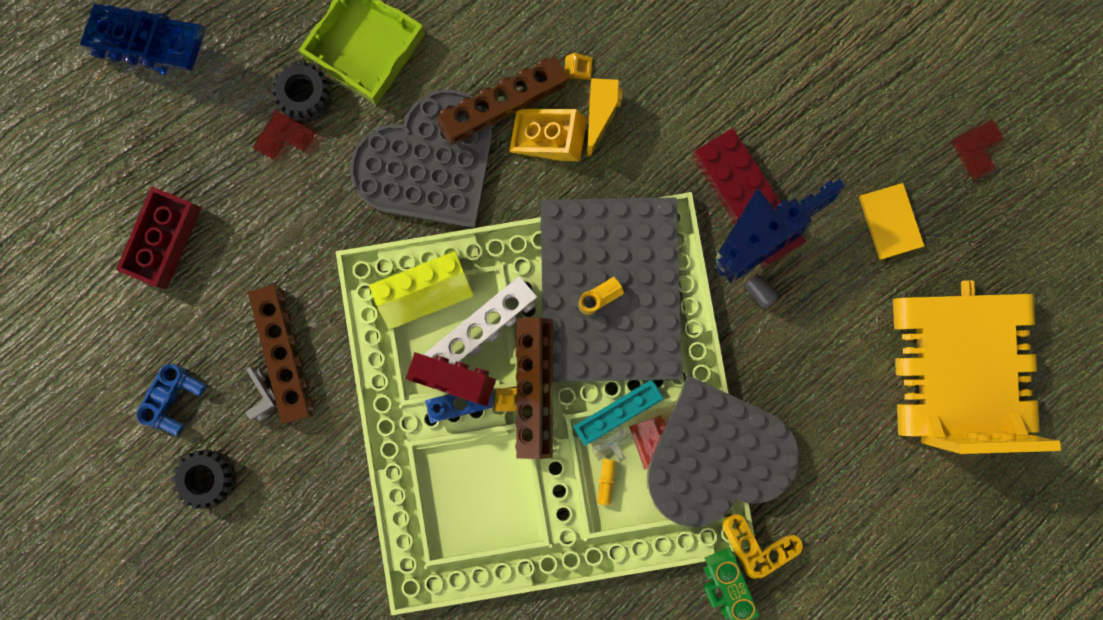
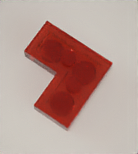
M275 110L252 148L274 160L284 142L304 152L315 133Z
M991 120L951 141L972 180L995 169L985 149L1003 140V137L994 121Z

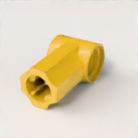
M612 277L596 288L583 293L578 302L579 310L585 315L594 314L600 308L624 295L622 286L615 277ZM592 298L596 303L595 307H585L583 300Z

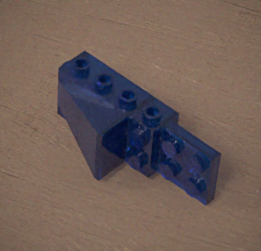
M94 4L79 45L91 51L90 55L95 58L104 60L106 57L116 63H120L123 60V62L132 66H137L138 63L161 75H166L168 67L186 71L193 70L207 28L200 24L171 20L170 17L161 13L152 14L144 10L134 11L126 7L122 9L113 5Z
M840 178L834 183L830 180L820 187L821 191L815 196L809 194L800 203L796 198L790 202L786 199L776 207L777 210L773 208L759 189L756 190L722 247L717 252L716 265L714 266L721 277L725 276L731 284L804 234L812 222L811 217L838 199L845 187L844 183Z

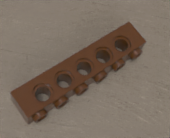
M556 57L549 60L544 58L531 69L528 67L517 73V76L511 79L509 77L504 78L497 86L484 88L477 96L464 98L459 102V105L441 110L437 116V124L451 146L565 88L568 77ZM542 77L545 82H538L535 78ZM516 87H524L526 91L519 92L516 90ZM503 96L507 101L499 102L496 97ZM484 106L488 111L480 112L477 110V107ZM465 116L468 118V121L460 122L457 117Z
M270 285L248 291L281 424L313 417L314 404L312 399L307 396L306 389H309L308 381L301 373L300 368L303 367V362L300 354H296L295 346L297 345V339L294 332L291 333L289 324L292 321L288 310L285 311L283 302H286L283 289H279L276 285ZM270 305H275L276 311L274 315L268 316L267 308ZM280 326L281 335L278 338H274L272 331L275 327ZM281 348L287 350V356L283 360L278 358V351ZM290 369L293 373V378L291 381L286 382L283 375L286 370ZM293 391H296L299 395V399L295 404H292L289 400V396Z
M519 318L517 319L516 458L550 459L553 458V319Z

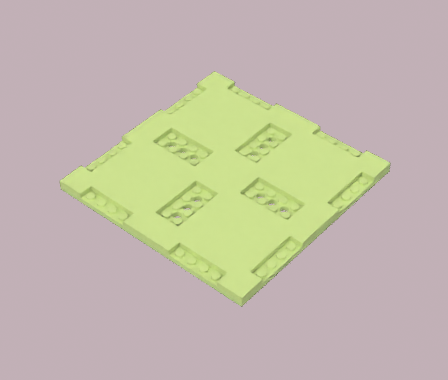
M692 192L659 197L677 198L682 379L663 380L658 390L664 400L587 446H584L573 426L630 393L631 391L627 386L629 380L553 382V458L550 459L516 458V412L495 411V407L483 410L480 418H473L471 414L460 416L457 422H451L449 419L438 421L434 426H429L425 421V417L428 414L425 400L447 395L448 393L405 379L414 352L425 354L519 276L524 282L532 286V292L536 295L537 300L535 301L536 312L532 317H526L521 312L517 318H543L541 217L336 251L391 615L705 562V557L729 547L734 556H737L723 529L724 519L735 514L744 517L754 535L749 503L735 500L731 509L718 521L701 527H687L674 523L664 517L654 506L649 489H647L648 465L686 377L692 376L728 393ZM455 251L474 297L388 330L377 308L369 285ZM510 298L506 302V308L509 310H514L519 305L518 300ZM492 313L488 317V322L492 325L498 324L501 320V316L498 313ZM517 322L509 328L504 326L499 331L501 335L491 343L487 340L481 345L482 351L474 357L469 355L463 360L465 364L470 365L468 370L475 372L477 367L489 371L488 376L496 379L492 391L494 402L496 388H517ZM479 327L473 328L470 333L471 338L480 339L483 335V330ZM456 342L453 345V352L455 354L464 352L465 345L463 342ZM638 380V381L640 382V386H641V385L645 384L646 382H648V381H650V380ZM609 382L615 383L618 387L617 393L613 396L605 392V386ZM458 397L454 400V407L457 410L466 408L467 401ZM602 459L617 461L614 475L616 484H613L610 505H600L597 503L600 484L598 479L601 477ZM556 461L562 465L560 474L553 475L550 473L549 465L552 462ZM558 484L566 488V493L561 498L555 497L552 492L554 486ZM565 507L569 510L570 516L567 520H559L556 513L559 508ZM734 522V524L732 525L733 529H736L735 527L738 525L737 522ZM744 540L741 547L745 553H748L750 545L748 541Z

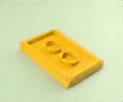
M903 183L859 196L879 260L924 247Z

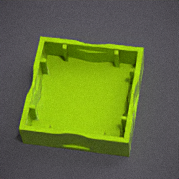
M333 0L324 18L316 24L298 51L305 60L377 106L425 36L423 25L400 10L386 5L381 0Z

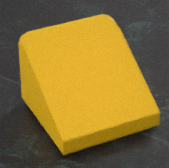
M577 53L567 55L564 69L568 78L590 80L593 58Z

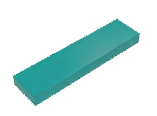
M650 380L573 427L584 446H587L661 402L664 398L653 380Z

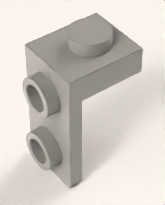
M249 367L246 370L263 396L264 401L245 413L249 420L258 419L260 422L271 415L270 411L276 408L277 404L273 389H268L264 382L266 377L263 372L255 367Z

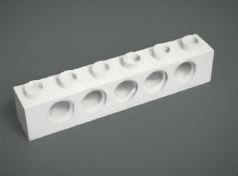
M520 276L517 277L423 355L435 358L436 355L444 356L450 359L449 363L455 365L456 361L465 364L463 360L469 355L472 357L476 356L483 350L481 345L487 340L491 343L501 335L499 331L504 326L509 328L515 324L518 319L517 316L521 312L528 313L536 306V295ZM510 298H514L519 302L518 307L514 310L506 308V302ZM492 313H498L501 316L500 322L496 325L488 322V317ZM479 327L483 330V335L480 339L471 338L470 333L473 328ZM456 342L464 343L465 350L463 353L455 354L453 352V345Z

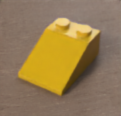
M591 78L587 156H592L613 119L616 108L621 106L623 88L618 87L619 80Z
M522 109L516 112L509 151L511 153L559 161H580L587 118L576 109Z

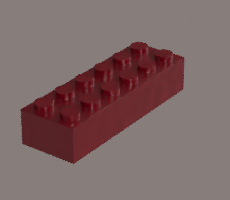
M733 128L694 151L692 155L694 162L762 269L806 242Z

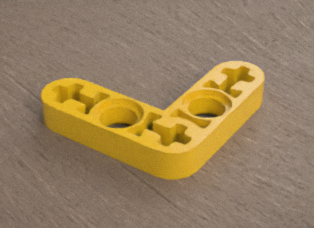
M735 514L727 516L723 521L724 532L744 571L750 578L757 579L767 576L798 556L803 549L800 538L790 535L782 537L761 551L743 516ZM734 522H737V524H738V525L735 527L736 529H733V528H732V525L734 524ZM744 540L748 541L750 545L748 553H745L741 547ZM790 542H792L791 550L784 551L783 548L788 547ZM772 550L778 555L776 563L770 560V552ZM759 563H764V564H765V565H762L761 567H759V568L757 569V572L754 571V568L756 567V564H759Z

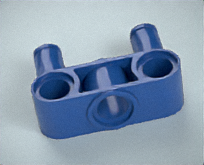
M166 364L160 369L154 382L147 390L146 396L136 414L138 421L154 429L161 428L178 437L185 426L168 417L167 414L175 402L178 392L184 388L197 396H202L207 385L191 377L190 373L182 366ZM172 369H175L177 377L172 381L169 374ZM150 409L154 412V418L151 421L147 418V413Z
M450 394L425 400L430 423L496 407L493 394H491L488 406L466 400L467 406L463 410H457L454 407V400L458 397Z

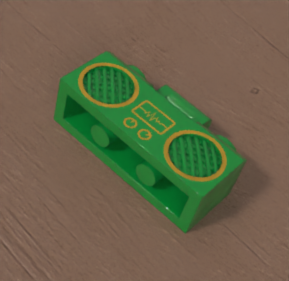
M726 548L705 557L707 566L703 567L708 580L713 579L714 581L706 583L703 588L712 608L724 604L720 608L725 620H752L760 617L731 548ZM720 587L723 595L717 597L714 589Z

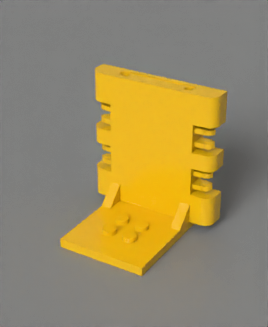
M1034 294L893 299L894 329H917V334H902V339H917V348H903V354L918 353L916 358H895L896 375L919 376V379L904 380V385H919V393H907L904 395L905 399H919L920 402L915 404H897L898 435L921 436V443L959 454L1061 451L1059 440L1028 435V433L1040 432L1038 400H1019V396H1032L1033 392L1029 389L1019 390L1018 382L1028 383L1032 381V376H1018V372L1037 371L1036 354H1017V350H1031V344L1023 343L1017 345L1016 336L1027 337L1030 335V330L1016 331V325H1035Z

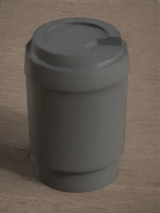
M758 274L744 285L748 289L747 291L763 308H768L779 297V293Z

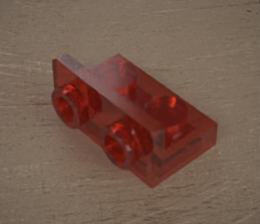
M661 415L629 426L644 470L648 469L652 455L666 426V421L662 419Z

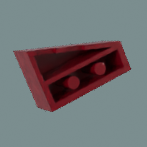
M414 352L405 378L406 380L488 406L496 379L488 376L489 371L476 367L474 372L468 370L470 365L458 361L453 365L449 363L450 359L439 355L432 358Z

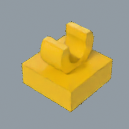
M496 388L495 411L517 412V388Z

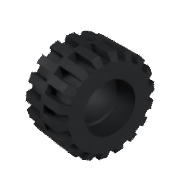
M295 61L291 62L290 67L287 65L283 66L284 71L276 73L278 79H273L272 84L275 88H271L272 94L275 96L273 97L274 102L288 118H293L296 122L302 120L304 123H309L310 118L316 121L319 114L324 116L326 114L324 109L329 110L331 106L329 101H332L333 96L330 93L332 88L323 72L312 63L307 65L305 61H300V65ZM301 83H311L314 85L313 93L309 99L303 102L292 101V91L297 85Z
M199 450L185 455V458L177 462L179 466L173 469V472L176 473V476L171 477V482H175L176 485L172 487L173 492L178 491L177 499H183L184 505H191L194 509L217 506L219 503L227 500L226 497L233 492L231 488L236 486V481H233L236 471L232 472L231 469L234 467L233 463H229L227 461L229 458L226 455H221V452ZM202 465L209 467L215 478L212 489L207 493L200 491L194 482L195 473Z

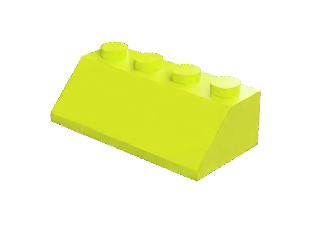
M455 251L369 285L377 308L388 330L474 297Z

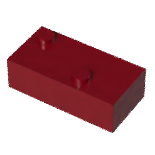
M151 186L116 270L154 287L167 289L202 207Z

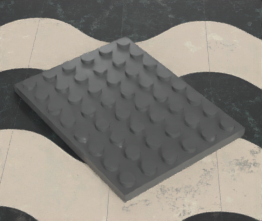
M677 198L540 200L543 318L553 319V382L682 379ZM615 277L622 286L624 295L600 308L592 315L583 314L578 307L582 294ZM592 298L583 300L585 307H595L596 303Z

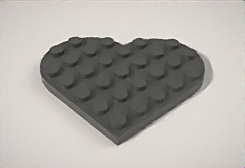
M452 89L428 93L426 97L416 102L410 108L404 125H385L376 128L368 136H364L356 146L350 163L351 180L359 196L369 206L384 213L475 228L492 143V127L490 125L450 146L437 124V116L441 110L447 107L453 108L459 105V102L464 98H473L472 96ZM482 106L477 107L478 111L486 112ZM465 116L457 117L460 122L468 121V118Z
M687 376L648 465L647 489H649L654 506L668 520L687 527L706 526L721 519L731 509L735 500L746 503H763L781 495L790 486L797 472L799 461L797 443L787 425L776 416L692 376Z

